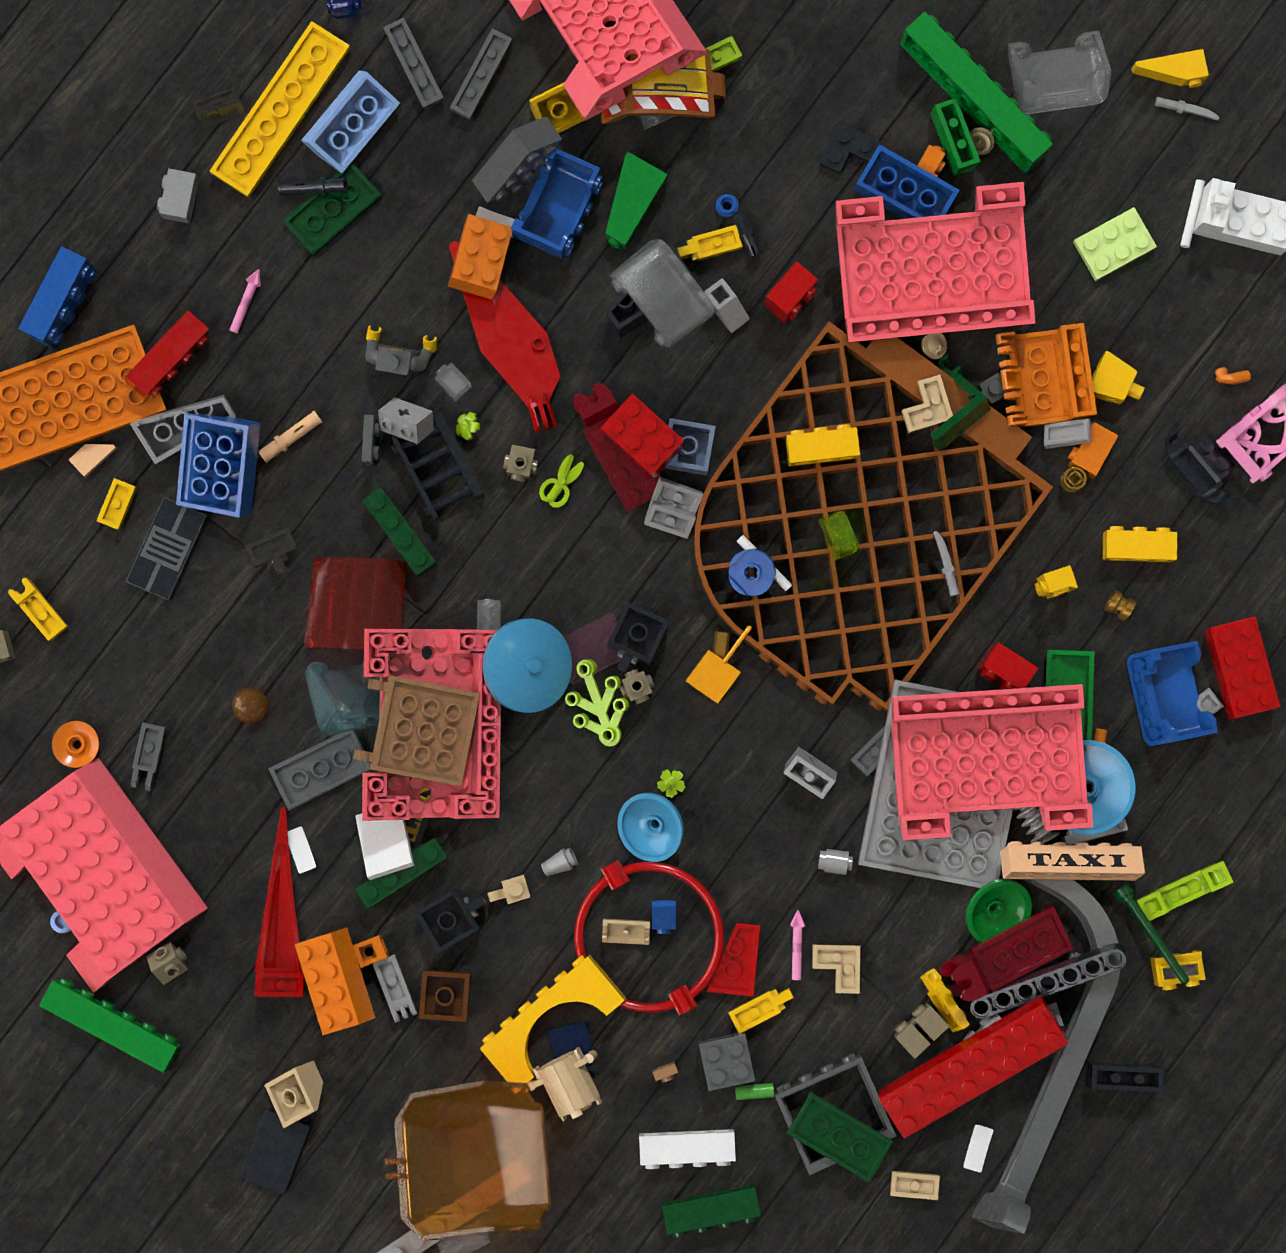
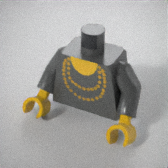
M371 325L368 326L365 358L367 362L375 365V370L401 375H415L425 370L432 352L437 350V338L435 337L434 340L428 341V335L423 337V349L421 351L378 344L381 336V327H379L378 331H372Z

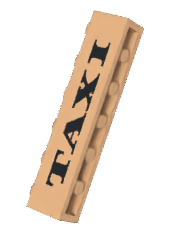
M1015 841L1008 843L1000 851L1003 879L1136 881L1145 874L1141 846H1132L1130 843L1118 846H1110V843H1100L1096 846H1089L1088 843L1066 845L1065 842H1057L1052 845H1044L1043 842H1033L1030 845H1022V842Z

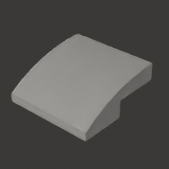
M660 477L651 498L644 525L687 539L696 520L695 514L702 500L703 491Z

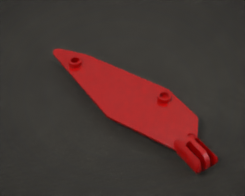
M456 241L449 245L453 262L455 261L459 243ZM500 279L493 299L462 291L481 353L527 405L535 433L540 432L536 411L538 412L543 430L549 429L544 409H547L552 428L557 427L550 398L558 383L560 374L546 331Z

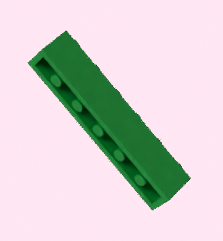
M65 978L52 980L39 1004L40 1007L163 1073L168 1071L181 1047L177 1043V1038L167 1033L163 1036L156 1032L157 1028L147 1022L143 1024L135 1020L136 1016L126 1011L121 1013L115 1010V1005L106 1000H102V1002L96 1000L92 992L86 989L80 991L74 988V983Z

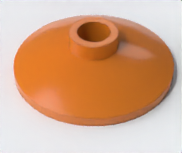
M81 721L67 722L55 732L52 740V750L57 760L63 765L72 768L83 767L92 762L99 750V738L96 731L89 724ZM77 740L81 742L79 749L74 747V743Z

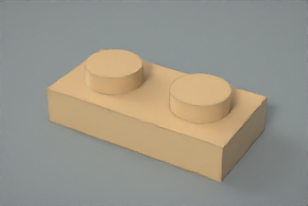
M891 1171L890 1196L938 1200L940 1176L936 1174Z

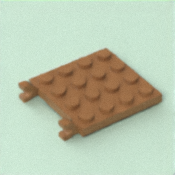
M388 675L387 682L369 679L367 688L385 691L373 753L355 749L353 759L371 762V770L462 786L480 693Z

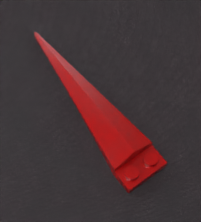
M282 807L280 810L254 971L256 972L255 996L303 997L304 974L294 945L300 942L294 904L285 807Z

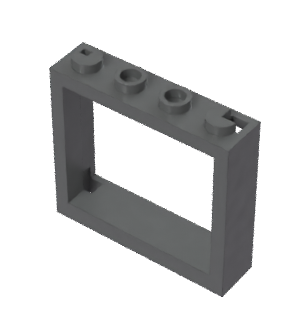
M854 1053L847 1055L841 1059L842 1063L835 1066L833 1063L827 1064L820 1068V1073L813 1076L811 1073H807L799 1077V1082L790 1085V1082L778 1086V1091L774 1093L788 1127H790L793 1119L785 1103V1097L857 1066L883 1125V1128L877 1131L890 1139L896 1137L860 1055L855 1056ZM793 1138L809 1175L835 1164L834 1161L823 1155L810 1160L804 1144Z

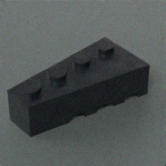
M671 244L635 280V283L606 310L607 320L619 338H622L697 289L696 279Z

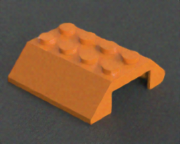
M1084 323L1062 325L1057 330L1015 335V332H1007L995 335L997 345L1002 346L997 348L998 354H1005L1010 357V360L999 362L1000 368L1005 369L1000 371L1003 391H1011L1004 394V399L1016 400V405L1006 408V414H1015L1007 416L1008 427L1038 426L1097 415Z

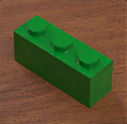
M957 98L936 104L930 115L942 147L947 152L945 155L953 176L975 170L981 161Z

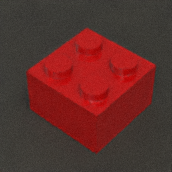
M796 262L766 296L764 306L782 322L786 323L789 319L793 321L801 312L800 309L803 306V302L808 304L815 296V292L818 289L816 287L818 279Z
M998 642L991 646L977 669L981 671V677L989 682L993 680L1001 684L1000 689L1003 690L1026 688L1038 667Z

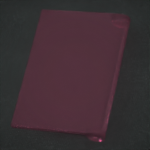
M613 612L563 636L569 646L572 657L571 685L584 679L577 673V665L580 661L585 659L593 660L597 665V672L621 660V658L616 657L618 652L607 648L608 641L618 622ZM583 665V672L587 673V667Z

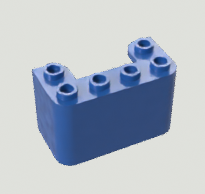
M557 149L546 158V163L541 167V173L523 211L519 214L520 220L515 218L511 232L512 237L564 259L565 256L570 257L573 251L575 235L579 237L584 224L581 222L584 216H589L594 203L591 200L594 194L598 196L600 193L603 177L599 167Z

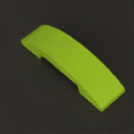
M1221 861L1169 883L1141 897L1137 902L1146 917L1151 921L1178 906L1234 882L1224 861Z

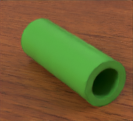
M773 1083L735 1086L736 1100L774 1097Z

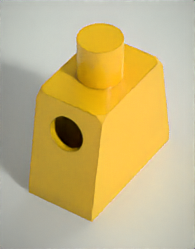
M1105 351L1102 354L1092 376L1095 398L1121 404L1127 395L1139 400L1145 387L1133 382L1137 374L1134 368L1109 351Z

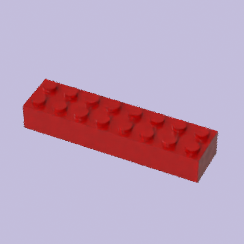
M1039 996L879 1089V1100L903 1138H906L1069 1044L1068 1039L1043 997Z

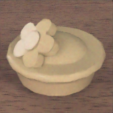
M982 127L970 131L978 155L989 153L994 145L992 133Z
M942 333L926 334L921 342L923 353L931 359L941 358L947 349L945 336Z

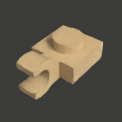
M524 875L501 881L502 889L487 893L490 902L506 897L507 903L510 904L530 898Z

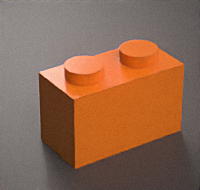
M1093 422L1091 424V443L1079 444L1078 447L1074 445L1068 455V458L1071 459L1068 466L1079 467L1085 472L1086 476L1091 479L1094 478L1118 435Z

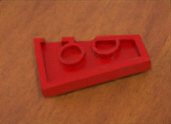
M736 923L707 992L754 996L760 925Z

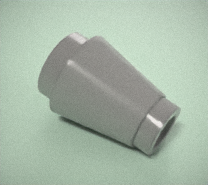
M563 848L542 863L541 867L545 875L549 876L572 870L574 866L578 865V862L571 848L566 850Z

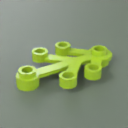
M591 659L582 660L577 665V673L580 677L584 678L592 702L581 697L578 692L568 693L565 696V702L569 706L577 705L598 716L601 724L589 720L588 716L584 713L575 715L573 723L577 728L585 727L599 734V739L605 746H614L621 739L619 724L624 712L629 708V702L625 698L616 699L613 702L615 711L610 720L607 712L616 689L621 685V681L617 676L608 677L605 680L606 690L602 698L594 675L597 673L596 663ZM583 665L587 667V673L583 672ZM611 679L615 681V687L611 686ZM571 695L575 696V703L571 701ZM619 701H621V702L623 703V705H624L623 709H620V708H619V706H618ZM579 717L583 718V725L579 723ZM607 731L611 732V739L607 737Z

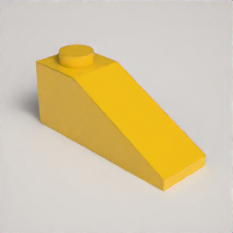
M1203 49L1137 61L1131 68L1133 74L1181 87L1189 85V88L1201 86L1209 76Z

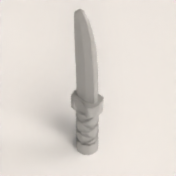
M1156 97L1155 106L1176 110V113L1182 114V112L1219 120L1217 114L1203 107L1188 104L1182 100L1177 102Z
M934 531L933 534L944 566L942 573L945 574L950 596L958 595L960 593L954 575L955 567L952 566L943 538L937 531Z

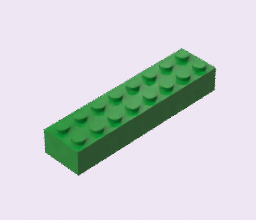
M926 12L922 13L905 29L900 45L952 99L957 98L959 106L979 127L985 128L992 133L994 143L1026 175L1049 152L1053 145L1050 136L1045 131H1040L1035 126L1033 118L1028 114H1024L1019 109L1018 103L1003 93L1002 86L987 76V71L980 64L976 65L972 61L970 53L955 43L956 40L948 31L944 32L933 15L929 16Z

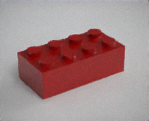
M1256 616L1205 629V636L1228 720L1279 708L1280 704Z

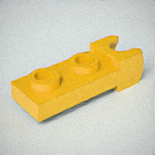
M23 578L24 593L19 594L18 591L10 589L8 594L22 608L46 639L51 642L67 629L68 625L44 598L29 578Z

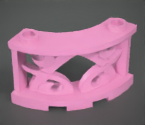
M1286 383L1259 405L1261 409L1256 406L1240 422L1232 426L1216 441L1221 448L1226 447L1251 477L1250 481L1252 484L1258 479L1262 482L1273 474L1271 469L1286 457ZM1272 409H1277V415L1283 413L1284 416L1273 418L1270 413ZM1258 418L1268 423L1284 421V433L1280 445L1266 446L1257 444L1261 436ZM1248 429H1253L1255 431V436L1252 442L1249 441L1252 438V436H1249L1247 434ZM1251 451L1256 452L1253 459L1249 456ZM1277 453H1279L1276 457H1274V458L1270 461V457H1269L1268 454H1277ZM1258 458L1263 460L1261 468L1255 463Z

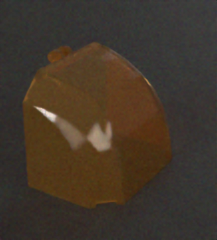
M477 1081L410 1094L394 1120L397 1158L385 1159V1165H397L398 1173L391 1172L386 1174V1180L398 1179L401 1219L421 1241L539 1230L541 1226L539 1221L544 1211L549 1210L551 1197L543 1107L540 1103H535L529 1094L530 1087L527 1083Z

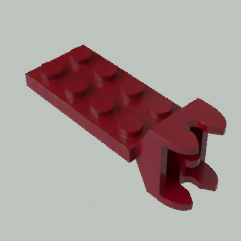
M596 383L593 384L592 394L588 395V397L581 393L575 394L573 399L574 408L586 427L582 431L626 512L650 500L661 477L660 474L653 479L602 433L601 427L619 408L611 391L604 384Z
M1049 906L971 947V953L957 955L949 959L941 966L939 974L940 976H951V979L955 980L956 983L952 984L949 988L953 996H960L965 1001H974L987 995L989 990L993 992L1074 948L1054 906Z

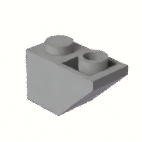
M723 278L704 292L703 298L731 334L750 320L739 299Z

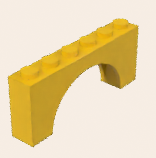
M581 955L572 963L574 968L569 973H566L565 970L554 978L556 984L550 989L547 986L542 988L536 994L538 997L536 1001L532 1004L527 1001L518 1009L520 1014L516 1018L508 1017L500 1024L502 1029L497 1034L492 1031L482 1040L484 1045L480 1048L481 1051L515 1092L519 1091L536 1076L528 1056V1039L533 1025L544 1012L565 1002H584L597 1007L607 1016L625 1001L626 997L591 955L586 958Z

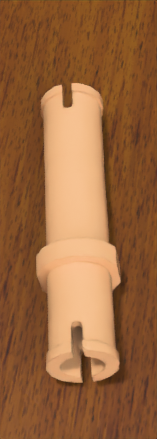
M312 411V413L279 437L276 435L274 437L275 440L259 450L258 453L267 463L280 452H286L288 450L287 447L322 423L321 419L315 411Z

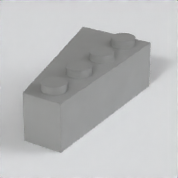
M221 395L131 421L130 425L154 464H157L181 450L185 413L236 418V414L226 397Z

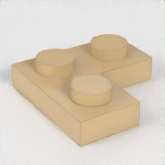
M941 375L917 382L923 404L902 410L908 433L942 424L953 416Z
M813 944L812 968L836 969L835 993L859 994L860 946Z

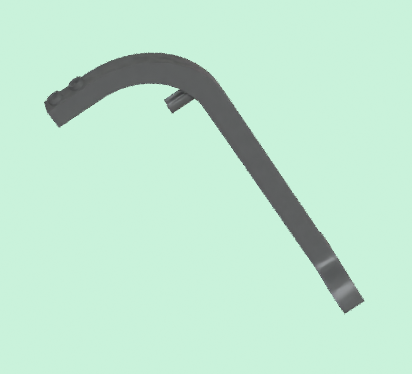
M1022 879L1055 896L1073 911L1083 925L1091 951L1109 944L1118 943L1114 928L1101 905L1074 880ZM1077 952L1075 954L1071 953L1069 959L1081 954ZM1112 952L1109 958L1113 961L1120 960V953ZM1090 960L1086 964L1090 969L1099 967V963L1094 960ZM1120 969L1087 981L1065 1031L1069 1044L1057 1050L997 1188L994 1192H987L982 1197L974 1210L972 1218L995 1229L1020 1234L1025 1233L1031 1214V1207L1025 1204L1027 1193L1113 998L1119 980Z

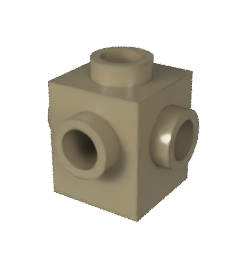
M512 445L510 455L505 456L503 468L507 469V475H510L512 480L524 482L525 479H531V474H536L538 461L534 460L535 449ZM523 462V463H524L523 466H521V467L517 466L518 463Z
M637 669L624 674L626 678L622 679L623 685L620 686L623 697L625 699L629 698L630 702L635 701L636 704L649 700L648 695L652 694L651 688L655 687L650 674L645 676L644 671L638 672ZM634 682L641 683L642 687L640 690L636 691L633 689L632 685Z
M171 942L146 956L151 972L163 985L188 970L185 964L187 957L180 947L176 948Z

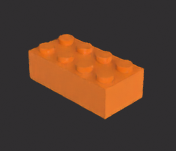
M347 927L294 944L322 1035L356 1026L375 1018Z

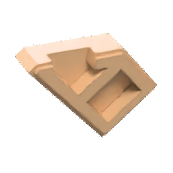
M85 444L69 461L84 477H87L117 448L114 445Z

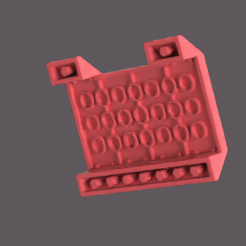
M1024 182L976 187L975 212L884 221L883 196L836 201V230L848 342L1035 324L1034 300L1030 298L1023 207L1026 206Z
M1083 684L892 697L891 727L897 811L902 839L951 837L948 812L1038 806L1045 831L1092 828V803L1087 802L1081 708H1084Z
M100 758L68 775L0 826L1 866L11 880L27 869L80 942L66 956L93 993L113 980L115 975L181 926L191 922L208 909L207 905Z

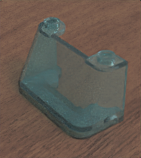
M364 661L362 665L328 671L327 665L323 662L309 664L305 671V678L317 725L324 736L379 725L380 690L367 687L369 679L380 681V677H364Z

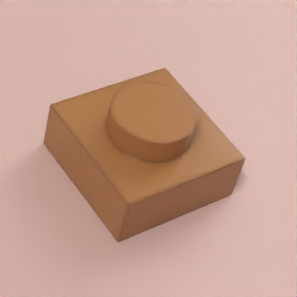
M671 1062L653 1069L652 1072L656 1081L661 1079V1082L664 1083L674 1079V1074L678 1073L675 1062Z

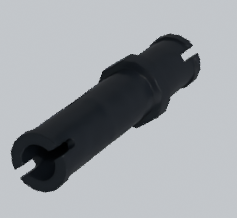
M321 177L319 180L280 181L278 183V192L280 196L306 194L327 196L329 193H347L348 181L346 178L327 179L326 177Z

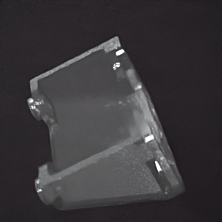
M1099 31L1082 33L1076 39L1075 47L1031 53L1030 45L1026 42L1008 43V57L1015 100L1019 105V109L1024 114L1095 105L1107 98L1111 67Z
M661 239L650 240L609 275L613 280L611 282L613 287L619 293L621 291L628 293L654 326L656 334L654 339L661 347L669 348L717 313L710 299L669 246Z

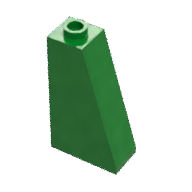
M627 152L625 155L606 229L607 243L616 249L621 247L624 250L627 249L667 182L666 173L630 152Z

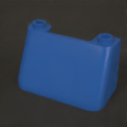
M1198 641L1132 654L1128 657L1127 668L1144 741L1149 746L1218 733L1217 721L1212 713L1209 711L1200 712L1197 707L1199 697L1192 666L1197 665L1201 658Z

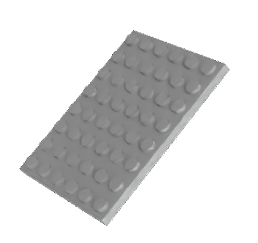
M894 680L858 864L982 888L992 881L999 880L1002 866L1000 851L1006 846L1013 808L948 812L951 837L902 839L897 811L891 727L892 697L957 692Z

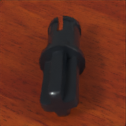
M745 212L734 215L733 221L737 226L739 238L742 240L748 259L754 257L751 248L754 249L756 256L762 254L754 235L756 232L752 231Z

